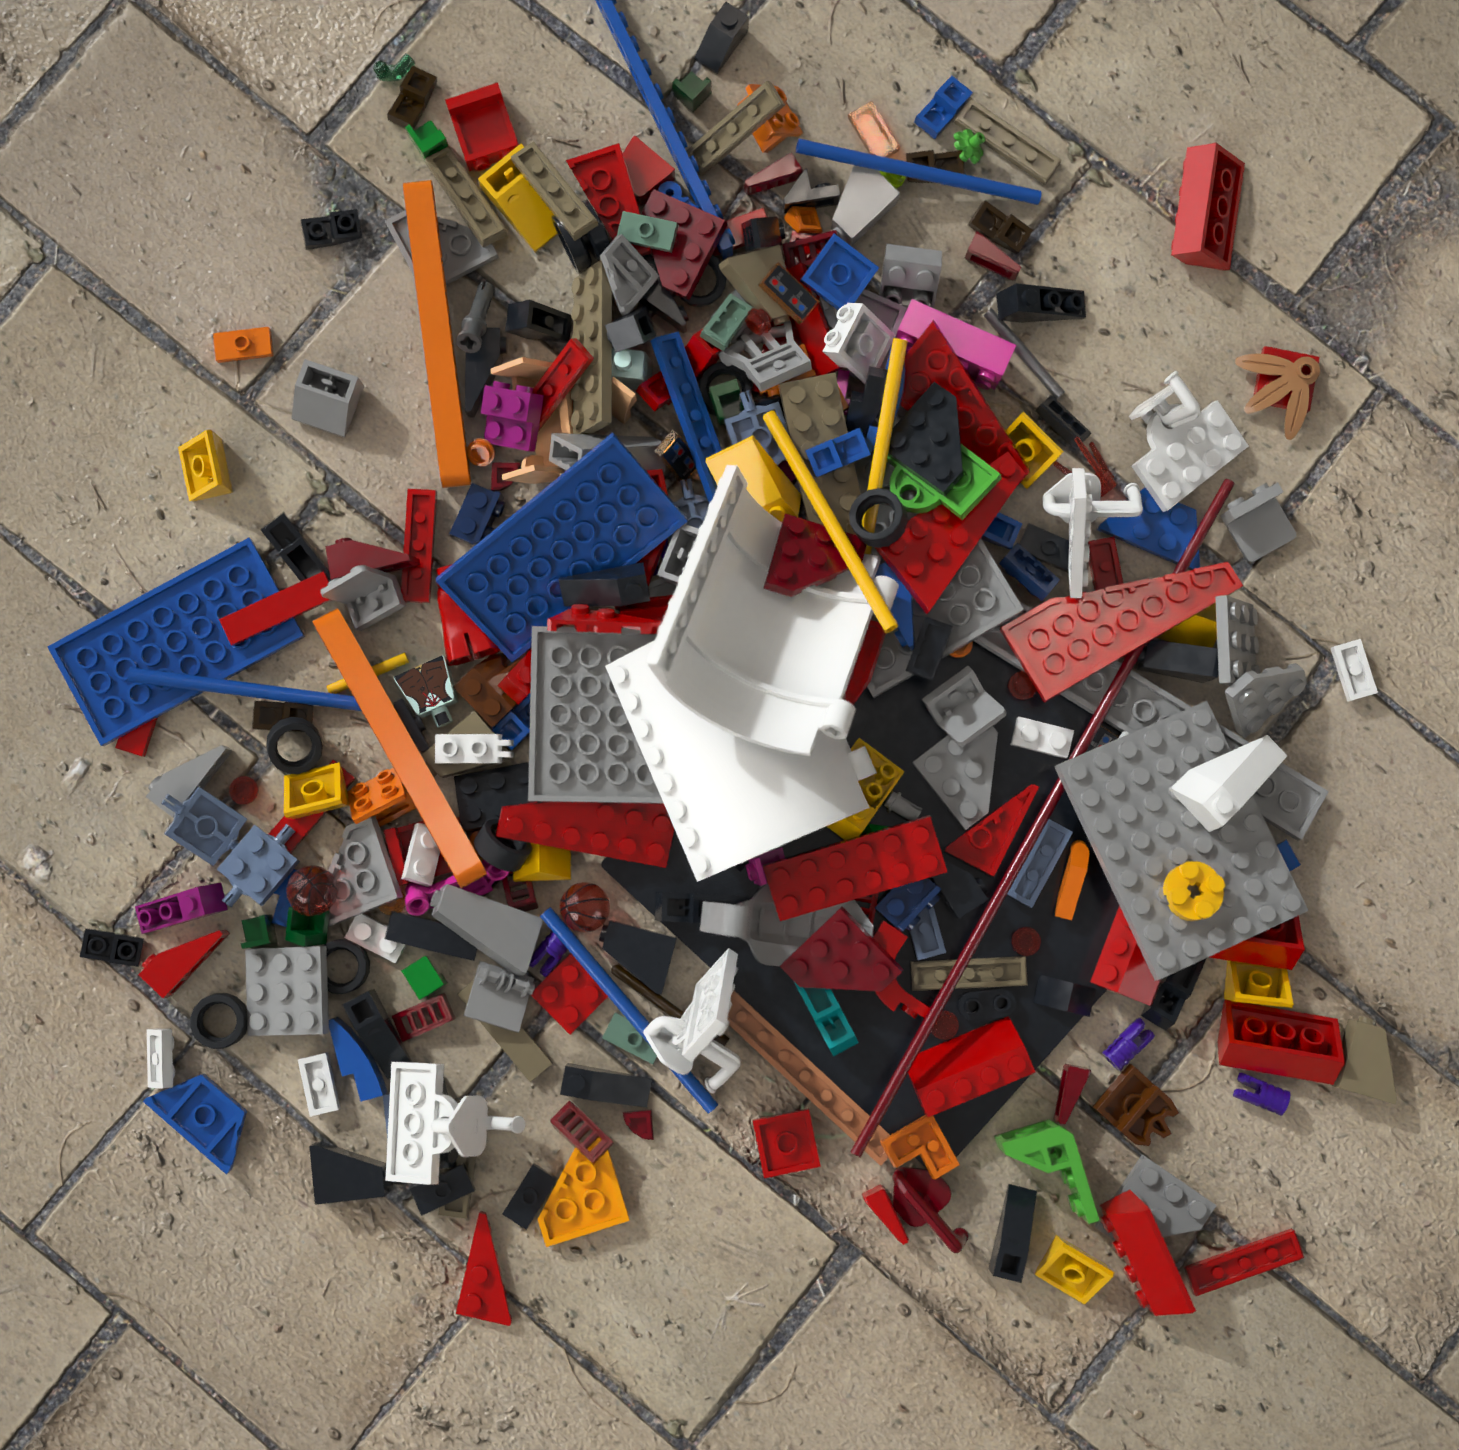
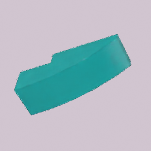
M795 983L833 1056L858 1044V1040L831 989L799 987Z

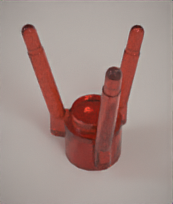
M1077 436L1074 438V441L1096 472L1095 475L1101 481L1102 498L1118 484L1094 442H1090L1089 446L1095 459ZM1059 462L1054 463V466L1063 474L1072 473Z

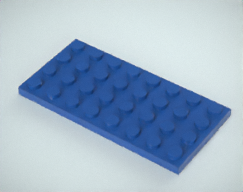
M611 433L437 576L436 583L489 639L498 646L507 658L514 662L531 648L532 626H547V619L572 608V606H564L559 578L635 564L688 522V520L617 436Z
M248 537L47 647L99 744L106 746L205 692L129 682L128 672L130 667L227 680L304 638L305 635L297 620L292 618L234 646L230 644L219 619L280 591L253 540Z

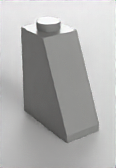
M854 165L833 216L832 231L837 230L840 238L850 246H853L898 203L900 193L877 170Z

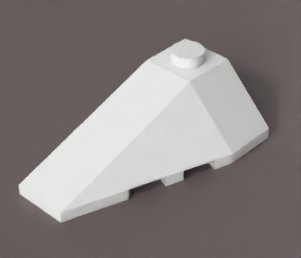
M1266 735L1188 770L1169 790L1205 829L1211 832L1222 827L1244 806L1284 761L1287 755Z

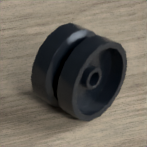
M587 199L582 202L596 218L598 226L576 241L556 216H551L560 241L578 274L592 266L588 249H590L594 258L599 261L601 260L600 255L610 244L607 232L599 216Z

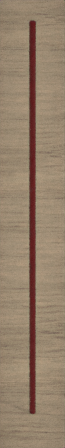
M1224 479L1173 573L1186 572L1235 485L1232 480ZM1145 645L1126 655L1069 759L1086 753ZM1060 778L1057 779L851 1149L850 1152L861 1158L1064 793L1065 788Z

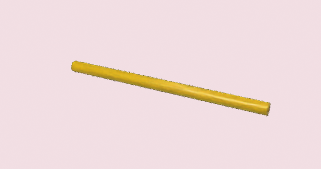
M893 338L867 490L882 489L908 340ZM879 504L869 508L862 518L864 529L870 533H875ZM866 546L865 554L871 555V546Z
M774 410L767 412L763 416L765 424L885 633L895 630L898 627L896 620Z

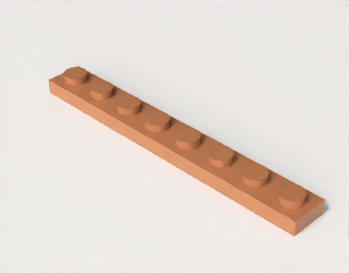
M733 991L730 999L732 1006L727 1017L729 1026L856 1142L870 1116L736 991ZM878 1125L865 1152L881 1166L888 1159V1156L880 1141L890 1136V1134Z

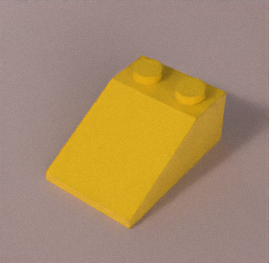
M754 436L706 458L705 462L717 485L719 479L723 476L726 466L737 465L748 483L747 491L768 513L780 522L783 521L785 513L798 517L801 502L800 492Z

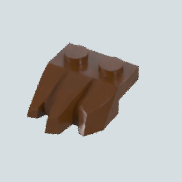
M504 653L491 655L475 665L453 686L492 728L518 706L498 684L522 658L509 666L507 664L508 658Z
M1130 1063L1092 1106L1135 1145L1150 1146V1134L1152 1132L1162 1138L1171 1135L1172 1133L1165 1123V1117H1174L1179 1114L1173 1101Z

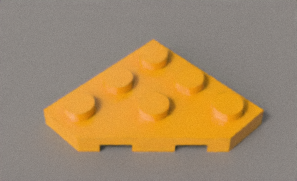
M598 1137L587 1150L591 1151L601 1139ZM574 1148L538 1217L546 1247L630 1220L609 1149L593 1165Z

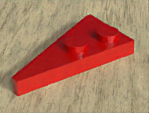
M575 604L572 605V608L547 619V631H557L562 626L574 625V629L577 632L622 633V628L640 630L641 634H658L659 626L663 621L616 614L615 610L609 608L591 610L588 605Z
M1031 784L946 846L944 852L994 877L1039 787Z
M480 1211L456 1314L510 1326L512 1316L507 1304L506 1290L501 1278L502 1273L497 1251L494 1248L490 1221L487 1218L486 1212Z

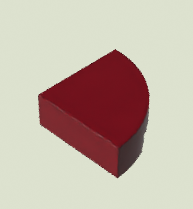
M492 462L491 491H501L511 486L514 482L502 480V474L521 469V464Z
M652 1109L623 1112L624 1121L634 1134L643 1139L654 1140Z

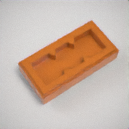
M269 327L213 333L215 358L218 363L274 356L271 329Z

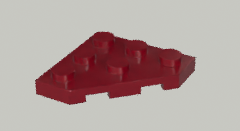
M653 189L641 215L677 222L679 225L672 253L651 248L662 286L666 290L690 300L728 223L724 219Z
M785 513L763 589L793 597L802 593L803 589L813 585L817 587L835 579L837 575L848 571L849 568L824 525ZM845 532L860 560L863 561L867 545L860 541L857 535Z
M843 906L780 965L799 987L882 991L903 971V968Z

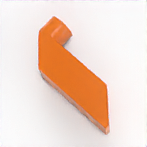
M1081 840L1074 841L1070 846L1071 852L1059 889L1055 911L1056 917L1071 921L1089 861V849L1086 843Z

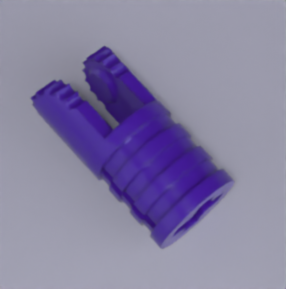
M552 930L533 952L529 964L530 967H534L548 952L550 956L540 969V974L544 977L549 975L561 960L562 955L567 952V948Z
M1139 1017L1102 1052L1106 1060L1118 1071H1121L1155 1037V1034L1149 1029L1140 1033L1145 1029V1023Z
M1239 1072L1238 1082L1255 1089V1093L1243 1089H1235L1233 1097L1257 1107L1260 1106L1270 1112H1275L1280 1116L1285 1113L1290 1102V1091L1283 1090L1272 1084H1267L1265 1081Z

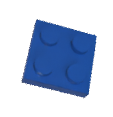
M834 233L803 275L800 282L839 310L847 303H855L879 267Z

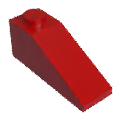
M218 930L157 955L153 953L143 962L142 967L144 969L138 976L163 999L172 997L230 933L227 930Z

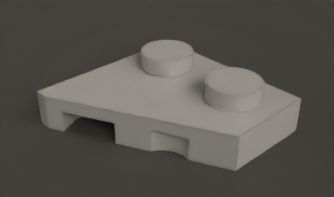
M620 234L608 245L600 255L619 312L624 316L629 314L658 279L659 275L630 242Z

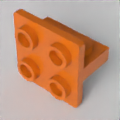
M749 84L745 88L748 96L761 85ZM774 86L785 106L752 133L762 153L770 152L787 137H799L803 134L799 126L800 121L798 117L791 111L786 102V94L778 86Z
M394 768L383 770L376 777L366 782L358 783L351 790L347 791L350 811L355 824L376 816L379 827L416 809Z

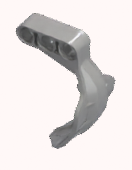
M767 882V884L760 887L752 899L734 905L703 901L700 931L739 937L748 943L755 959L759 963L780 966L841 906L872 937L874 926L855 900L780 921Z

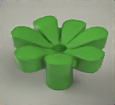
M970 129L956 132L953 135L954 139L957 140L954 142V146L957 150H962L960 159L966 162L970 158L973 164H977L983 156V150L979 145L985 141L984 135L978 132L973 136V132Z

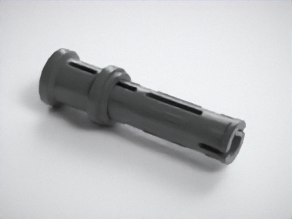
M486 282L484 290H482L484 283H479L470 313L463 318L461 323L462 331L456 338L457 346L468 353H475L480 350L482 345L481 336L487 330L485 319L495 294V288L489 282Z

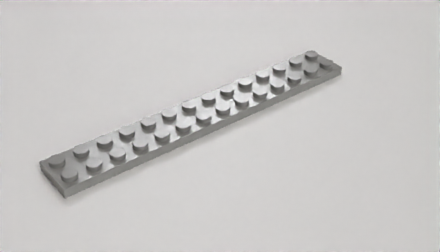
M1020 602L1024 609L1022 613L973 641L1026 673L1000 631L1002 626L1032 610V608ZM1115 661L1060 693V695L1094 715L1121 663ZM1131 670L1104 722L1120 732L1127 731L1130 734L1191 708V706ZM1218 724L1231 751L1249 743ZM1281 763L1253 794V797L1266 822L1299 841L1303 839L1329 791Z

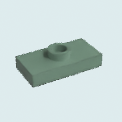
M623 211L617 236L622 234L633 245L672 253L679 225L677 222Z
M730 293L701 331L700 337L724 352L751 316L754 308Z
M615 1012L602 1039L654 1064L657 1058L654 1050L625 1016Z

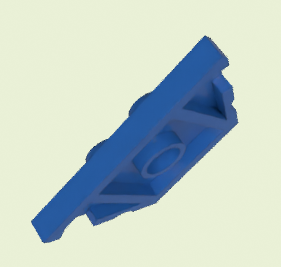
M1143 488L1140 491L1143 507L1141 515L1136 517H1108L1097 528L1102 533L1114 536L1118 540L1177 565L1197 530V514L1195 509L1179 502L1168 511L1162 512L1149 491ZM1199 550L1188 568L1190 571L1200 568Z
M206 1074L198 1075L144 1099L143 1102L225 1174L232 1170L247 1110Z

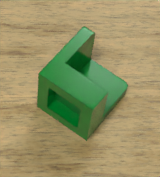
M428 121L416 130H413L410 124L405 126L409 138L424 160L428 156L449 146L442 131L438 130L432 121Z
M423 956L401 970L419 1000L424 999L448 983L442 973L438 974L427 956Z

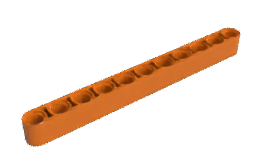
M432 180L403 183L441 484L442 488L471 485Z
M337 608L313 620L312 622L461 889L487 875L474 848L339 609Z

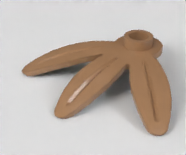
M1248 354L1237 357L1235 364L1245 370L1264 375L1282 376L1259 390L1246 404L1244 411L1250 414L1263 410L1278 402L1292 391L1286 409L1284 430L1286 439H1294L1307 414L1309 385L1314 383L1320 374V367L1317 361L1311 357H1301L1293 363L1282 357L1269 354ZM1302 366L1310 368V375L1302 374Z

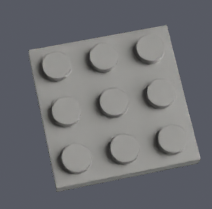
M1227 595L1215 596L1219 683L1231 686L1245 672L1254 671L1260 674V668L1256 665L1259 641L1255 636L1254 625L1258 623V614L1253 604Z
M326 946L245 949L248 1036L329 1033Z

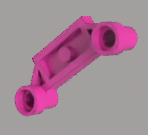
M483 860L481 863L487 875L462 889L482 896L493 891L492 884L494 881L504 879L509 871L498 869ZM454 875L429 887L413 882L409 883L405 888L407 912L418 916L427 912L429 908L434 909V907L430 906L433 894L436 889L440 890L446 884L461 889Z

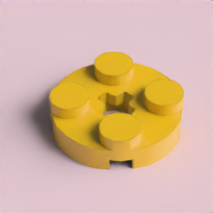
M1187 861L1173 868L1168 873L1164 881L1163 892L1169 902L1168 907L1177 917L1187 921H1197L1209 918L1218 911L1223 901L1225 883L1223 878L1209 865L1198 861ZM1188 885H1196L1200 891L1199 896L1191 898V891L1187 889Z

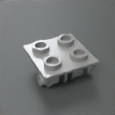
M480 961L464 1016L519 1033L529 995H532L535 988L534 978L526 975L518 977L504 968Z

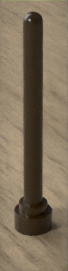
M620 965L612 966L611 973L670 1017L679 1019L682 1017L684 1012L660 994L655 993ZM724 1033L721 1036L716 1035L714 1037V1040L723 1046L730 1039Z

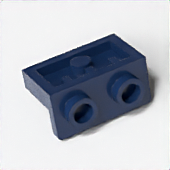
M472 483L449 534L474 546L494 530L491 526L495 517L500 518L504 511L506 502L503 501L502 493L498 491L493 492Z
M1018 542L999 563L1007 574L1015 577L1026 587L1030 594L1036 596L1041 601L1060 581L1056 575Z
M929 878L892 888L874 908L899 931L903 932L905 928L910 931L921 919L918 914L925 907L928 910L931 909L940 899L938 893L941 888L935 885Z

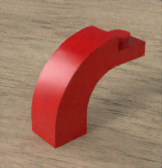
M703 329L693 334L685 346L697 382L701 379L703 372L719 360V352L722 351L700 337ZM661 371L641 383L636 390L654 411L665 404L668 406L672 404Z
M881 920L873 933V938L894 960L908 936L884 920ZM896 978L882 991H874L878 998L892 1011H895L900 1002L904 1005L901 1010L913 1018H916L918 1014L925 1018L930 1009L927 1005L903 990Z

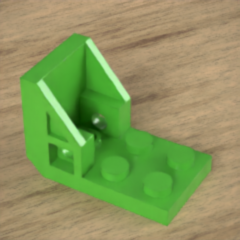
M1047 1119L994 1135L997 1147L1005 1155L1047 1173L1059 1170L1063 1183L1067 1184L1071 1190V1195L1067 1197L1072 1212H1076L1078 1218H1083L1088 1224L1100 1221L1075 1138L1071 1132Z

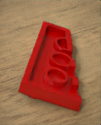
M619 143L566 160L612 240L617 236L623 211L640 214ZM631 244L641 256L652 254L651 248Z

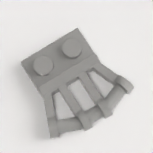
M791 321L785 322L781 326L759 327L755 333L739 336V340L730 348H726L724 352H719V358L726 366L734 365L744 370L748 379L752 380L761 392L812 370L811 360L793 339ZM786 336L787 343L780 346L774 338ZM756 344H765L770 351L762 353ZM743 351L748 352L752 359H748L740 355V353Z

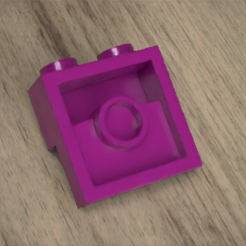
M493 381V386L485 385L481 414L487 415L484 439L494 445L535 452L544 395L533 394L532 387L516 385V390H510L509 383Z

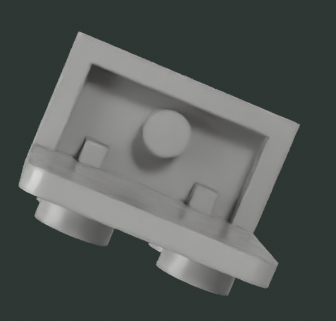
M1278 482L1270 487L1267 483L1251 491L1254 496L1247 500H1244L1241 496L1227 504L1229 510L1220 516L1247 562L1256 561L1296 537V531L1276 499L1277 496L1283 493Z
M366 565L352 568L350 573L342 578L331 580L328 586L320 590L322 597L347 604L354 628L359 631L370 627L406 606L396 576Z
M969 666L962 669L922 699L934 721L959 746H965L972 742L976 737L1006 716L1004 707L983 689L976 674Z

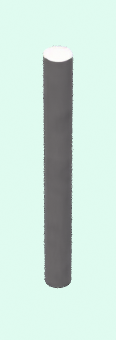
M992 308L988 310L984 317L1004 340L1016 345L1014 351L1056 399L1062 396L1065 391L1005 322L998 321V314Z

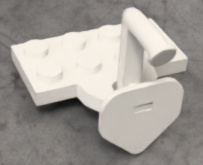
M1174 371L1165 379L1164 384H1168V387L1141 403L1129 416L1131 420L1141 417L1147 424V441L1151 448L1150 452L1131 467L1162 512L1171 509L1249 446L1218 400L1200 411L1199 403L1178 376V371ZM1175 392L1182 405H1169L1165 399Z
M1072 468V473L1063 477L1043 495L1044 510L1048 514L1059 516L1069 524L1068 573L1070 598H1082V587H1088V538H1090L1091 522L1095 521L1098 517H1136L1141 515L1143 507L1138 484L1130 483L1124 488V495L1129 501H1100V479L1095 474L1085 473L1084 468Z
M729 948L696 983L693 1001L680 1019L669 1016L657 1017L643 1031L660 1062L679 1074H688L692 1070L694 1059L699 1054L721 1066V1069L711 1078L707 1077L704 1080L706 1089L712 1094L741 1065V1059L736 1053L714 1040V1037L716 1035L721 1036L729 1025L727 1017L732 1006L730 999L735 988L733 981L738 971V967H736L738 954Z
M392 1062L386 1181L428 1185L438 1184L441 1153H447L456 1148L462 1157L479 1156L486 1146L487 1130H507L519 1134L525 1129V1120L521 1116L514 1118L488 1116L487 1102L482 1096H464L458 1104L451 1096L443 1094L444 1064Z

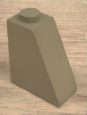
M779 245L730 257L719 264L721 272L745 302L754 308L753 312L763 324L773 321L774 326L790 321L789 316L795 314V312L764 283L778 265L786 271Z
M473 711L447 734L495 733L476 711ZM435 744L422 754L433 777L438 774L442 778H447L492 765L436 764ZM502 746V751H510L506 746ZM502 758V762L511 758Z
M1359 1016L1358 1021L1348 1019L1342 1040L1345 1063L1334 1085L1331 1086L1396 1105L1397 1096L1386 1030L1377 1027V1021Z

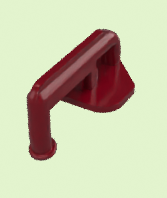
M898 1167L892 1176L894 1182L893 1207L895 1211L912 1227H920L927 1223L951 1252L955 1254L960 1253L969 1237L967 1230L956 1228L953 1231L938 1214L951 1200L952 1193L949 1185L941 1176L937 1179H932L927 1169Z

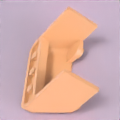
M521 357L491 368V374L511 377L513 390H516V385L534 388L552 362ZM571 390L538 432L535 449L536 455L525 457L522 461L521 469L502 474V480L530 484L553 482L559 477L560 473L566 471L550 462L549 454L552 433L573 434V427L571 425V416L573 414Z

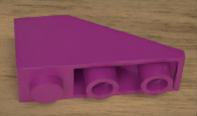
M222 883L198 886L135 906L141 934L227 911V904L222 901L225 897Z

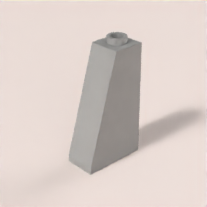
M552 433L549 461L564 470H568L609 435ZM616 435L645 470L662 469L665 472L667 460L663 457V454L668 450V444L654 437Z
M449 884L444 885L440 890H435L430 906L434 907L431 916L510 973L518 977L527 973L543 923L542 918Z

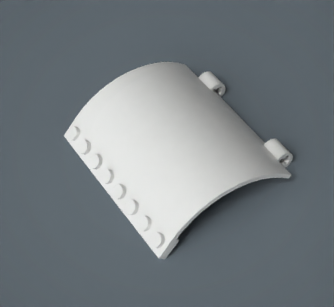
M727 465L723 476L719 479L718 488L713 500L709 504L703 525L699 528L698 537L693 549L689 553L685 569L679 577L678 586L673 598L669 602L663 623L659 626L654 645L648 653L646 664L663 687L676 700L707 722L737 737L768 748L811 756L820 731L835 739L847 737L856 708L851 703L842 699L874 612L849 570L817 587L813 585L803 589L802 593L793 597L763 589L782 522L768 513L750 495L746 489L748 483L737 465ZM864 554L862 563L891 611L899 585L890 577H875L881 558L879 555Z
M655 641L605 666L697 882L869 808L858 781L877 772L865 746L851 751L846 738L835 739L820 731L812 755L805 756L768 748L726 732L690 711L676 700L659 682L646 664L648 653Z

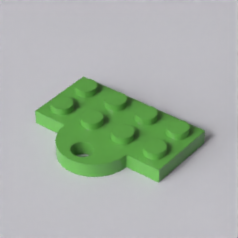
M961 444L964 476L944 497L888 456L887 462L895 467L890 477V491L897 495L905 510L911 513H925L942 504L963 520L1001 480V474ZM908 489L917 492L916 496L911 500L901 498L903 492Z

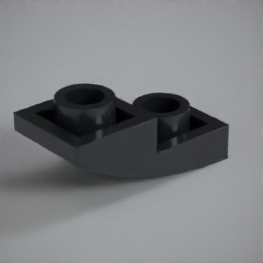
M357 209L329 212V216L301 219L305 250L338 245L362 238Z
M85 928L80 957L139 967L144 938Z

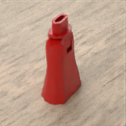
M452 564L438 568V576ZM437 584L439 587L437 601L448 666H458L501 651Z

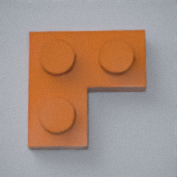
M924 1115L880 1141L895 1168L920 1155L932 1179H937L960 1165L934 1116L927 1117Z

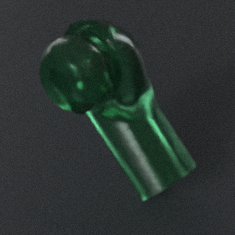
M405 53L395 65L387 64L382 60L377 61L373 66V71L381 81H400L412 65L414 66L416 63L411 56Z

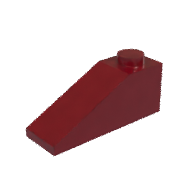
M352 538L337 539L335 544L325 546L331 580L342 578L350 573L352 568L359 565H366L386 573L420 565V559L409 554L354 541Z

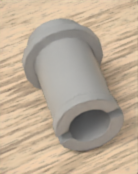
M892 791L884 803V806L888 808V812L893 811L908 821L917 819L922 810L921 807L903 798L901 792L895 793Z

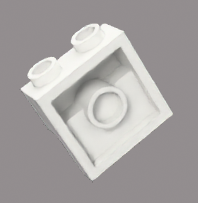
M847 303L838 310L837 318L839 320L835 328L826 334L824 338L826 346L822 352L836 365L848 368L863 383H866L869 366L880 368L896 335L863 303Z

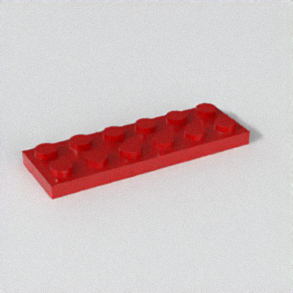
M930 815L763 865L780 921L947 873L946 864Z

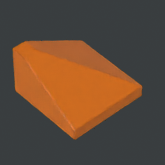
M792 206L784 215L785 221L797 233L821 234L823 232L815 207Z

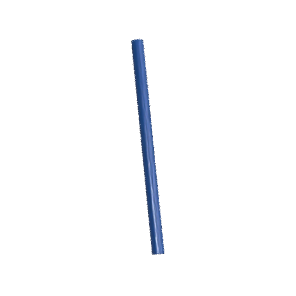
M800 138L796 146V153L1036 205L1041 200V191Z
M130 667L128 672L129 682L361 711L354 696L133 667Z
M551 907L540 915L542 920L650 1045L643 1033L650 1023ZM670 1069L707 1114L718 1106L715 1099L691 1071L686 1075H682Z

